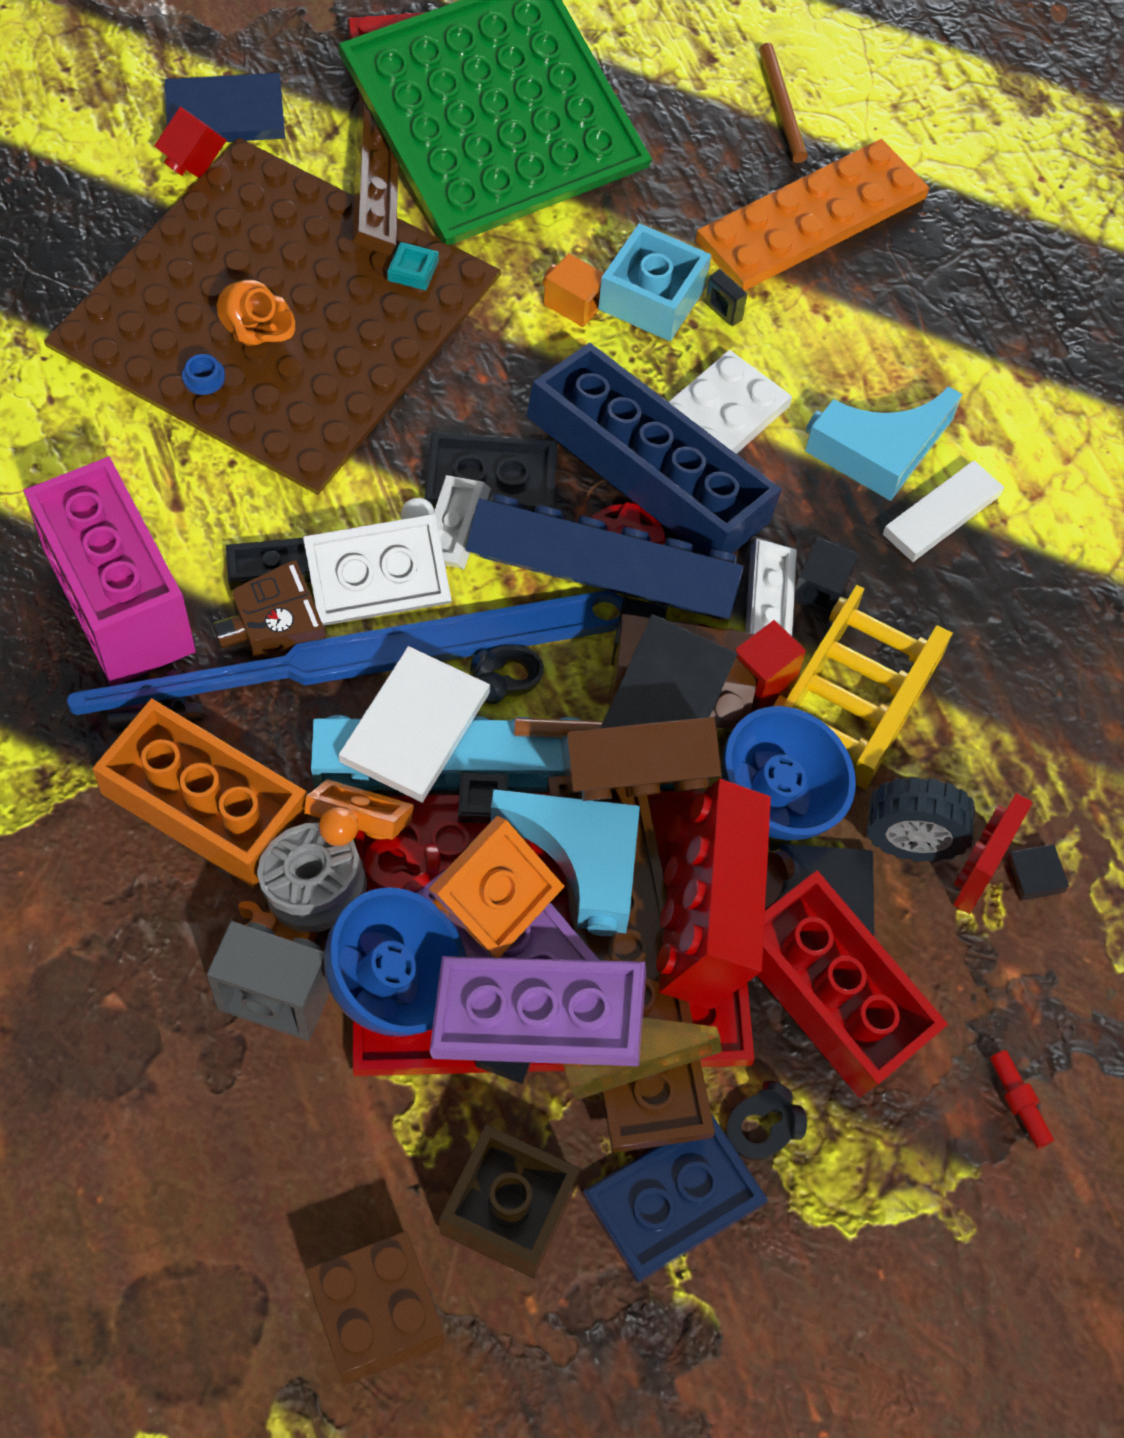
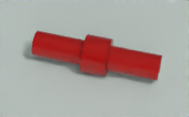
M1004 1050L991 1056L989 1060L1007 1092L1003 1097L1012 1114L1019 1115L1036 1149L1044 1148L1053 1143L1055 1140L1037 1108L1040 1101L1031 1084L1024 1083L1008 1051Z

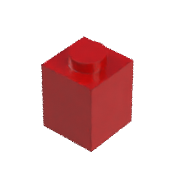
M180 106L154 146L167 156L163 163L181 176H184L186 171L200 179L227 140Z

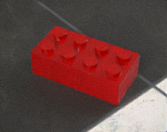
M719 778L704 793H699L684 812L672 819L667 833L668 842L671 843L670 860L664 872V883L668 885L667 899L660 916V926L664 928L663 946L659 951L656 961V970L660 973L659 993L713 1009L762 972L771 796Z
M818 870L765 911L762 972L757 976L858 1098L879 1085L948 1025Z

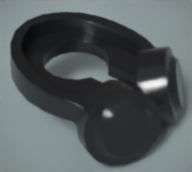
M503 645L490 651L480 650L471 661L469 674L490 684V693L485 702L497 704L506 695H522L532 691L542 678L544 666L538 654L531 649L519 645ZM515 661L525 667L528 675L526 679L516 680L509 675L501 676L498 673L492 672V670L503 669L506 662Z
M765 1081L757 1095L745 1099L732 1111L727 1122L726 1136L739 1156L749 1160H762L779 1153L790 1140H802L807 1129V1117L801 1105L793 1104V1094L786 1086L775 1081ZM772 1111L781 1114V1120L770 1127V1136L766 1141L753 1143L744 1137L741 1125L747 1117L759 1116L763 1118Z

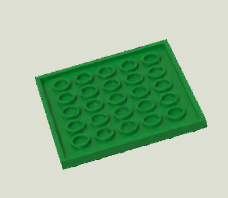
M460 0L339 43V54L440 241L447 245L463 241L649 168L652 161L651 156L562 0Z

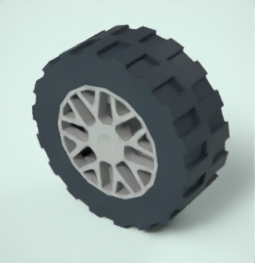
M910 777V779L900 778L890 783L885 782L880 785L879 789H875L872 792V797H870L867 824L868 839L872 840L871 843L875 847L882 849V852L895 855L901 859H911L918 862H938L944 859H953L959 854L963 855L966 853L967 848L972 846L975 817L974 801L972 797L969 798L967 796V792L963 789H958L955 785L948 782H939L936 779Z

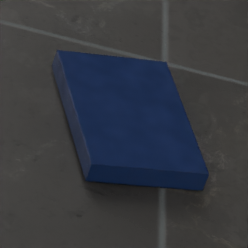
M280 73L165 79L167 126L181 106L227 140L226 142H235L238 138L245 141L285 139Z
M713 1115L712 1120L715 1130L713 1138L657 1146L583 1190L582 1196L636 1284L763 1207L768 1201Z

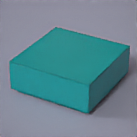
M400 242L387 271L388 281L426 291L439 262V252Z

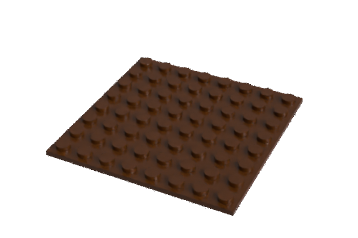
M238 138L44 340V344L47 348L319 495L499 278L501 270L451 244L442 243L439 238L397 218L396 246L390 256L352 243L354 195ZM400 242L439 252V262L426 291L388 281L387 271ZM242 280H255L264 284L273 295L285 299L290 311H292L295 318V332L293 336L286 341L276 343L264 342L253 346L235 341L233 333H230L225 328L217 315V301L220 293L226 286ZM198 354H208L221 363L225 371V382L219 390L211 394L199 395L192 393L185 387L182 371L186 362L191 357Z

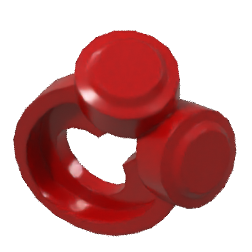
M396 836L392 840L378 839L366 850L364 868L368 878L378 888H399L417 893L437 875L440 868V852L437 845L425 844V847H423L414 840L404 836ZM388 850H398L404 854L408 864L419 868L420 873L415 876L403 871L394 874L386 873L378 865L379 857Z

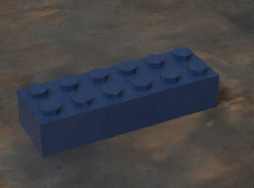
M589 342L533 381L526 417L684 542L693 544L692 547L701 555L709 556L710 549L732 554L771 522L782 488Z
M492 494L491 501L478 499L465 550L476 557L728 622L731 620L743 574V565L736 564L737 556L714 549H710L709 556L693 553V544L666 538L665 545L650 542L651 537L648 536L649 533L628 527H623L621 534L607 531L608 526L605 525V522L585 516H579L577 523L565 520L566 515L561 514L562 511L542 505H536L534 512L524 510V504L518 503L519 500L499 494Z

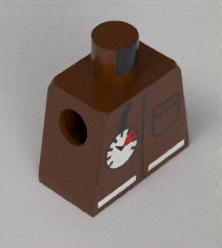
M296 560L288 562L235 588L231 594L236 616L213 623L221 649L246 641L254 661L283 657L297 643L326 639L324 626Z

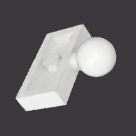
M446 475L436 508L434 509L432 504L426 499H410L402 507L401 520L436 514L445 566L465 569L470 554L465 550L478 499L487 500L491 488L485 482Z

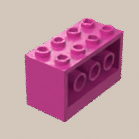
M110 456L23 490L43 551L110 686L122 684L196 652L183 595Z

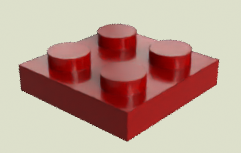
M1015 793L1007 808L999 804L997 805L953 886L961 889L953 906L970 915L1033 801Z

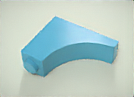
M948 386L939 396L927 404L911 410L892 413L864 411L833 399L824 412L817 410L811 417L805 430L806 433L810 434L805 452L891 501L953 421L962 394Z
M493 790L491 821L496 816L506 819L521 837L530 840L542 848L563 870L570 883L576 902L577 928L587 929L588 932L597 936H612L617 932L626 933L630 915L640 806Z

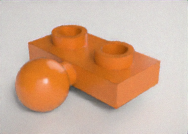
M327 779L306 796L304 813L321 818L319 832L325 842L332 846H344L353 841L358 830L365 831V834L371 838L392 840L411 823L414 805Z

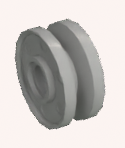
M305 823L285 830L269 843L260 856L257 875L261 890L267 898L269 908L282 925L296 931L321 932L332 928V925L343 909L355 898L366 892L367 878L354 841L344 846L328 844L320 835L319 823Z

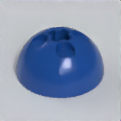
M784 706L758 709L745 716L735 726L722 752L721 779L771 796L769 837L782 840L812 838L834 827L844 818L851 807L855 795L856 781L850 755L834 731L821 720L807 712Z
M379 888L358 896L339 914L332 925L326 941L324 969L327 984L334 1000L350 1019L372 1032L404 1037L421 1034L433 1029L442 956H467L455 926L434 903L417 893L405 889Z

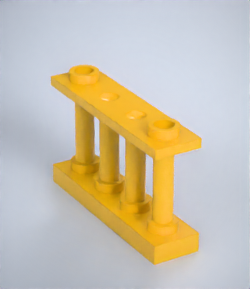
M856 585L848 600L840 597L829 617V620L833 622L832 626L788 698L780 695L774 706L798 709L806 694L810 691L870 722L869 727L875 730L870 741L864 738L858 741L827 725L840 738L851 757L852 763L856 765L854 769L856 785L866 790L943 657L953 633L936 625L928 640L922 637L916 640L857 610L864 588ZM849 625L910 656L908 661L914 663L909 673L903 670L897 673L839 643V640ZM828 658L889 688V694L895 696L890 706L888 707L883 703L877 706L819 676Z

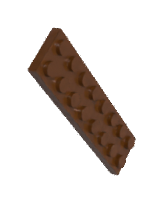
M565 776L548 778L549 796L578 799V793L566 794ZM625 788L611 790L612 798L598 801L640 806L630 915L626 933L617 932L612 936H597L588 932L587 929L577 928V908L574 894L562 870L572 929L600 961L645 962L646 965L639 1066L596 1065L612 1153L711 1139L715 1133L689 1002L659 993L660 973L656 970V961L659 951L663 946L664 928L660 926V916L666 903L667 892L647 795L626 797Z

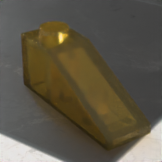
M643 1018L639 1066L563 1065L574 1098L579 1100L722 1052L720 1035L717 1027Z

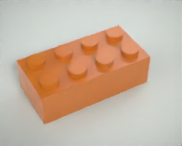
M152 698L92 768L102 795L253 888L259 883L257 871L260 856L269 843L285 830L304 824L310 817V815L304 813L307 796L304 789Z

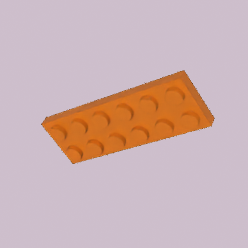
M881 138L698 229L695 241L705 252L711 254V259L727 276L746 291L920 202L927 197L929 186Z

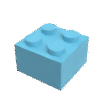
M639 223L601 278L598 310L671 342L706 288L711 254Z

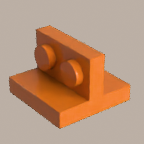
M496 816L428 890L436 897L433 903L451 922L464 928L488 955L493 958H500L565 886L506 819Z

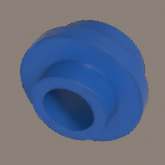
M198 354L186 362L182 371V379L185 387L192 393L207 395L216 392L223 386L225 371L221 363L213 356Z

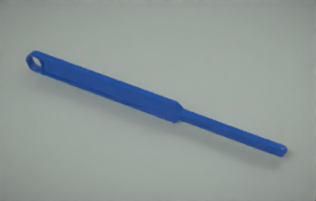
M599 591L297 643L283 657L75 692L68 696L67 703L72 714L81 715L148 703L151 698L155 701L285 678H290L306 686L391 671L395 668L408 646L442 662L475 656L482 649L490 651L503 645L527 647L617 630L620 615L613 620H603L594 614L592 608L598 603L607 602L616 606L621 613L623 598L612 591Z

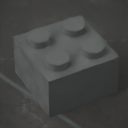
M233 921L230 922L207 973L212 994L219 1011L309 1042L330 994L325 976L324 952L317 944L303 938H294L293 941L275 936V933L270 928L255 922H248L246 926Z

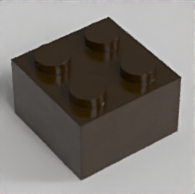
M486 1124L439 1218L440 1235L535 1279L578 1185L581 1168Z

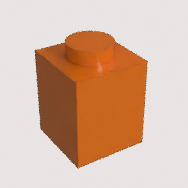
M568 253L558 265L553 264L545 273L543 278V286H545L544 305L579 326L584 327L599 311L601 278L604 273Z

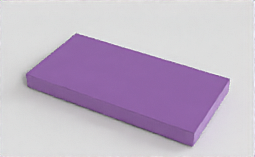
M442 956L430 1054L433 1059L639 1066L646 982L645 962Z

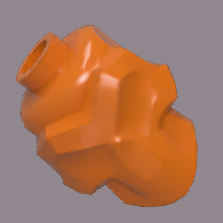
M242 280L226 286L218 297L217 315L225 328L230 333H233L235 341L249 346L259 345L264 342L276 343L290 339L295 332V318L285 299L273 295L264 284L258 281Z

